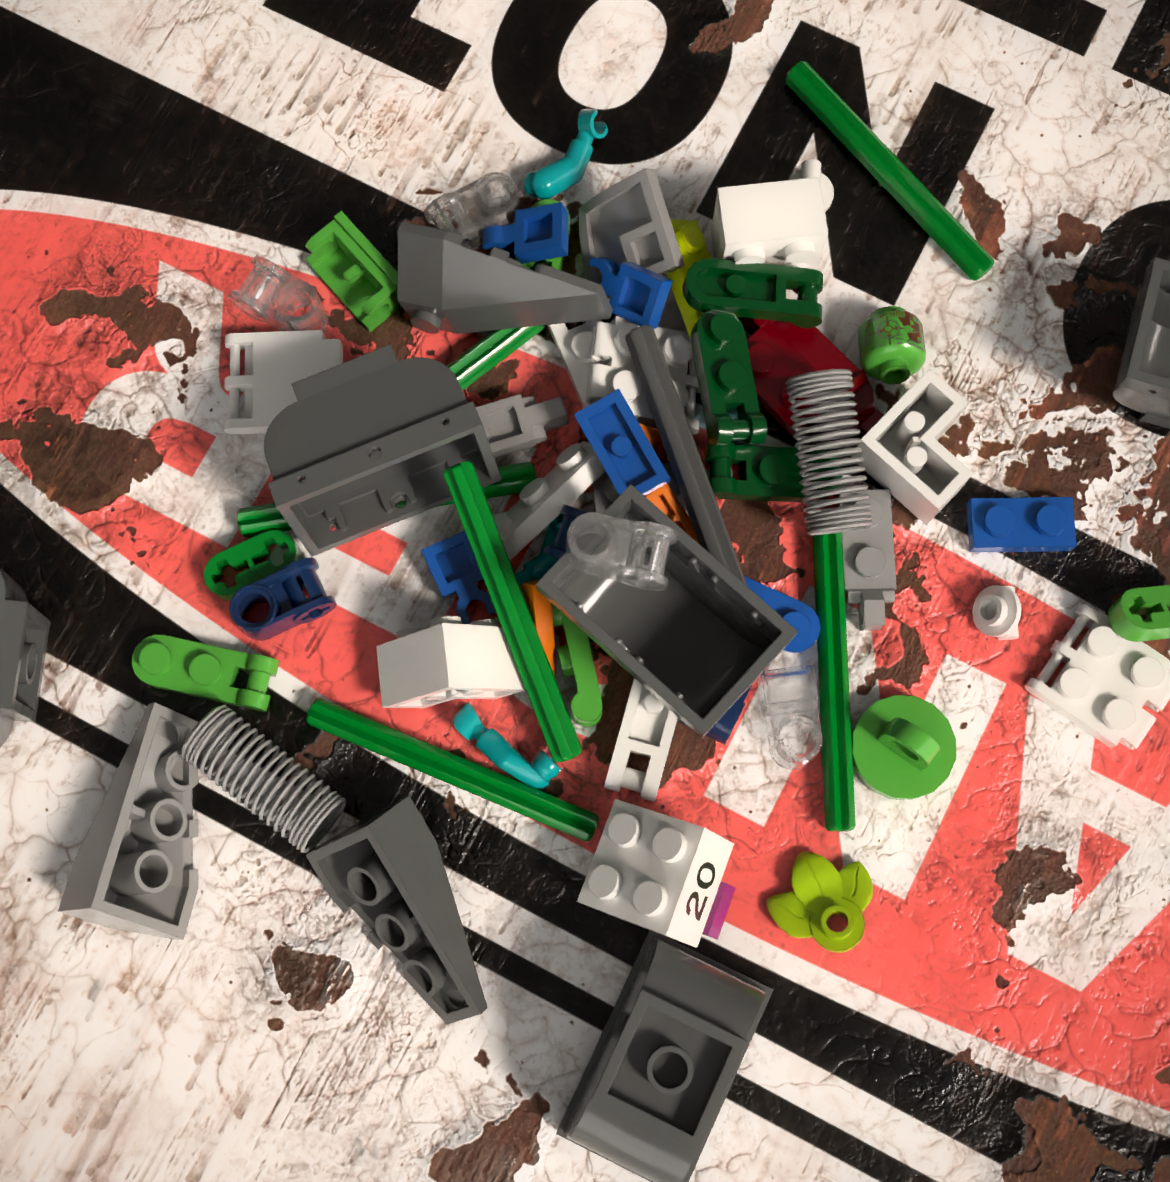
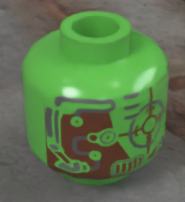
M897 306L882 307L871 313L858 329L861 368L868 376L881 380L886 384H899L909 379L910 376L918 372L924 365L926 349L923 326L916 315Z

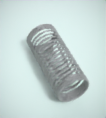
M848 369L809 372L791 377L785 383L788 385L786 387L788 390L786 394L790 396L788 401L792 404L789 410L794 413L790 417L795 422L791 428L797 431L792 437L797 440L794 447L799 450L795 455L801 459L797 462V465L802 468L798 474L804 477L799 483L806 486L800 492L807 495L802 499V502L808 505L803 511L810 514L804 519V523L807 524L805 528L808 529L806 532L808 535L846 532L868 528L874 524L871 522L873 519L870 516L872 512L863 510L870 508L871 505L869 503L815 509L837 503L866 500L870 497L868 494L813 500L829 495L867 490V485L810 491L825 486L862 482L867 479L865 475L808 482L822 477L860 473L866 469L864 466H854L825 472L807 473L819 468L858 464L865 460L860 456L822 463H806L817 459L859 454L863 451L860 447L833 450L819 454H804L814 450L854 446L862 442L859 438L841 439L856 436L861 432L858 429H845L857 426L859 421L856 419L843 420L855 417L858 414L855 410H846L857 405L854 401H845L854 398L856 395L851 391H847L854 387L853 377L851 376L853 373ZM810 397L803 400H795V398ZM802 405H817L806 409H795ZM804 414H820L808 418H796ZM828 422L811 427H798L806 423ZM832 431L813 436H800L809 432ZM841 439L816 445H802L811 441Z
M221 705L214 708L199 721L187 737L181 750L182 759L190 763L193 768L200 769L201 774L208 775L209 780H215V785L222 786V791L229 792L230 797H237L238 803H244V808L251 809L254 815H259V820H266L267 826H274V831L281 832V837L288 838V842L292 846H296V849L300 850L301 853H307L313 849L340 817L346 805V798L338 794L337 791L330 792L331 788L329 785L323 787V780L315 782V774L308 776L309 770L307 768L301 770V763L294 764L293 757L286 758L287 752H279V746H272L271 740L265 741L264 734L258 735V729H251V724L244 723L242 717L236 718V712L232 711L228 706ZM239 722L237 728L231 733L234 725ZM246 728L244 734L233 744L224 758L215 765L218 758L229 748L239 733ZM251 734H253L250 741L237 754L232 763L225 770H223L226 763L240 749L245 740ZM260 740L257 747L245 759L240 768L231 775L235 766L246 756L253 744ZM267 746L264 753L253 764L248 773L238 781L242 772L251 764L258 753ZM273 751H275V752L273 753L271 759H270V760L268 761V763L261 769V771L258 773V775L256 776V778L253 779V780L246 786V784H247V782L249 781L250 777H251V776L256 772V770L261 766V764L264 762V760H265ZM282 757L266 780L254 791L258 782L268 772L270 767ZM287 763H289V764L287 765L285 771H284V772L282 773V775L279 777V779H278V780L274 783V785L262 796L264 790L267 788V786H268L269 783L273 780V778L277 775V773H278ZM294 769H296L291 778L286 783V785L269 802L272 795L275 793L280 784ZM301 777L300 781L292 790V792L277 807V805L279 804L283 796L286 794V792L289 790V788L295 783L296 780H298ZM231 782L230 787H226V784ZM308 783L307 787L298 797V799L292 804L290 808L287 809V807L294 799V797L298 794V792ZM315 789L314 793L311 795V797L309 798V800H308V801L304 804V806L295 814V812H296L297 809L300 807V805L303 803V801H304V800L308 797V795ZM246 793L245 798L242 799L241 795ZM322 795V797H321V799L318 801V803L311 809V811H310V812L307 814V816L303 819V817L306 815V813L308 812V810H309V809L312 807V805L317 801V799ZM254 798L252 804H248V802ZM261 804L260 809L256 810V807ZM269 809L268 814L263 816V813ZM277 814L275 820L271 822V818ZM284 820L283 825L278 827V824ZM292 825L290 832L285 833L286 829Z

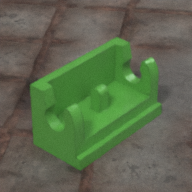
M342 211L337 213L330 223L313 235L306 243L305 247L311 252L306 258L308 265L369 333L402 307L397 301L398 272Z

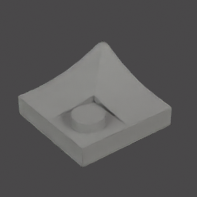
M643 169L605 189L579 208V236L587 280L599 284L602 282V273L597 267L589 264L590 258L608 257L617 263L619 269L622 262H633L662 276L685 266L655 170Z

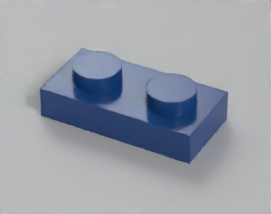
M620 389L613 391L574 414L619 496L630 484L646 496L671 481Z
M1073 497L971 498L966 503L969 553L1072 551L1077 547Z

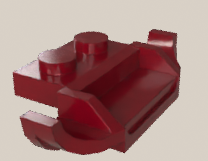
M737 317L742 322L744 329L751 335L747 339L758 403L791 436L797 431L791 428L795 422L790 417L794 413L789 410L792 404L788 401L790 396L786 394L788 392L786 389L788 385L785 383L791 377L809 372L848 369L853 373L851 376L853 377L854 387L847 391H851L856 395L854 398L845 401H854L857 405L846 410H855L858 414L855 417L843 420L856 419L859 421V424L847 429H858L861 431L859 434L864 435L884 416L875 405L873 388L863 369L859 370L816 327L801 328L793 325L792 322ZM810 397L795 398V400H803ZM802 405L795 409H806L817 405ZM804 414L796 418H808L817 414Z

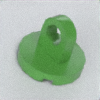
M893 695L876 701L858 717L851 732L853 766L857 776L871 791L888 799L913 800L934 792L948 779L956 761V737L949 720L934 704L916 696Z

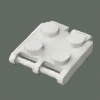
M616 316L610 324L597 322L596 327H593L590 360L600 364H592V368H589L586 402L592 404L613 391L620 389L638 423L657 428L625 340V336L630 330L640 326L619 316ZM658 326L654 329L683 411L685 409V416L692 435H695L699 432V421L695 419L696 395L700 393L690 336L685 332Z
M323 330L230 333L225 335V347L230 349V376L224 379V389L229 391V419L224 420V432L227 434L266 433L273 419L283 409L297 402L292 383L343 363V344H341V340L326 339ZM240 350H245V375H240ZM240 392H244V418H239Z
M1080 604L1075 611V615L1078 618L1062 642L1058 640L1054 642L1050 648V652L1053 655L1036 679H1029L1025 689L1107 747L1112 748L1121 743L1131 750L1137 749L1156 721L1152 714L1142 708L1143 705L1158 713L1159 710H1163L1170 699V672L1167 671L1170 666V660L1144 642H1133L1121 638L1114 632L1107 617L1089 605ZM1085 625H1089L1090 629L1075 650L1071 648ZM1060 662H1065V666L1050 687L1045 685Z

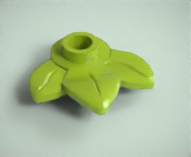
M800 852L792 868V887L794 891L774 895L766 901L772 919L789 936L794 938H814L817 944L827 951L842 953L853 949L859 944L864 935L865 921L862 913L870 903L873 895L872 880L868 871L860 861H856L846 865L838 872L834 865L823 856L813 852ZM840 915L847 920L848 925L845 930L834 932L828 928L827 921L832 916Z

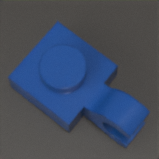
M562 202L515 211V224L494 225L482 229V248L485 250L496 247L510 252L509 258L514 259L516 256L521 264L568 256L569 212Z

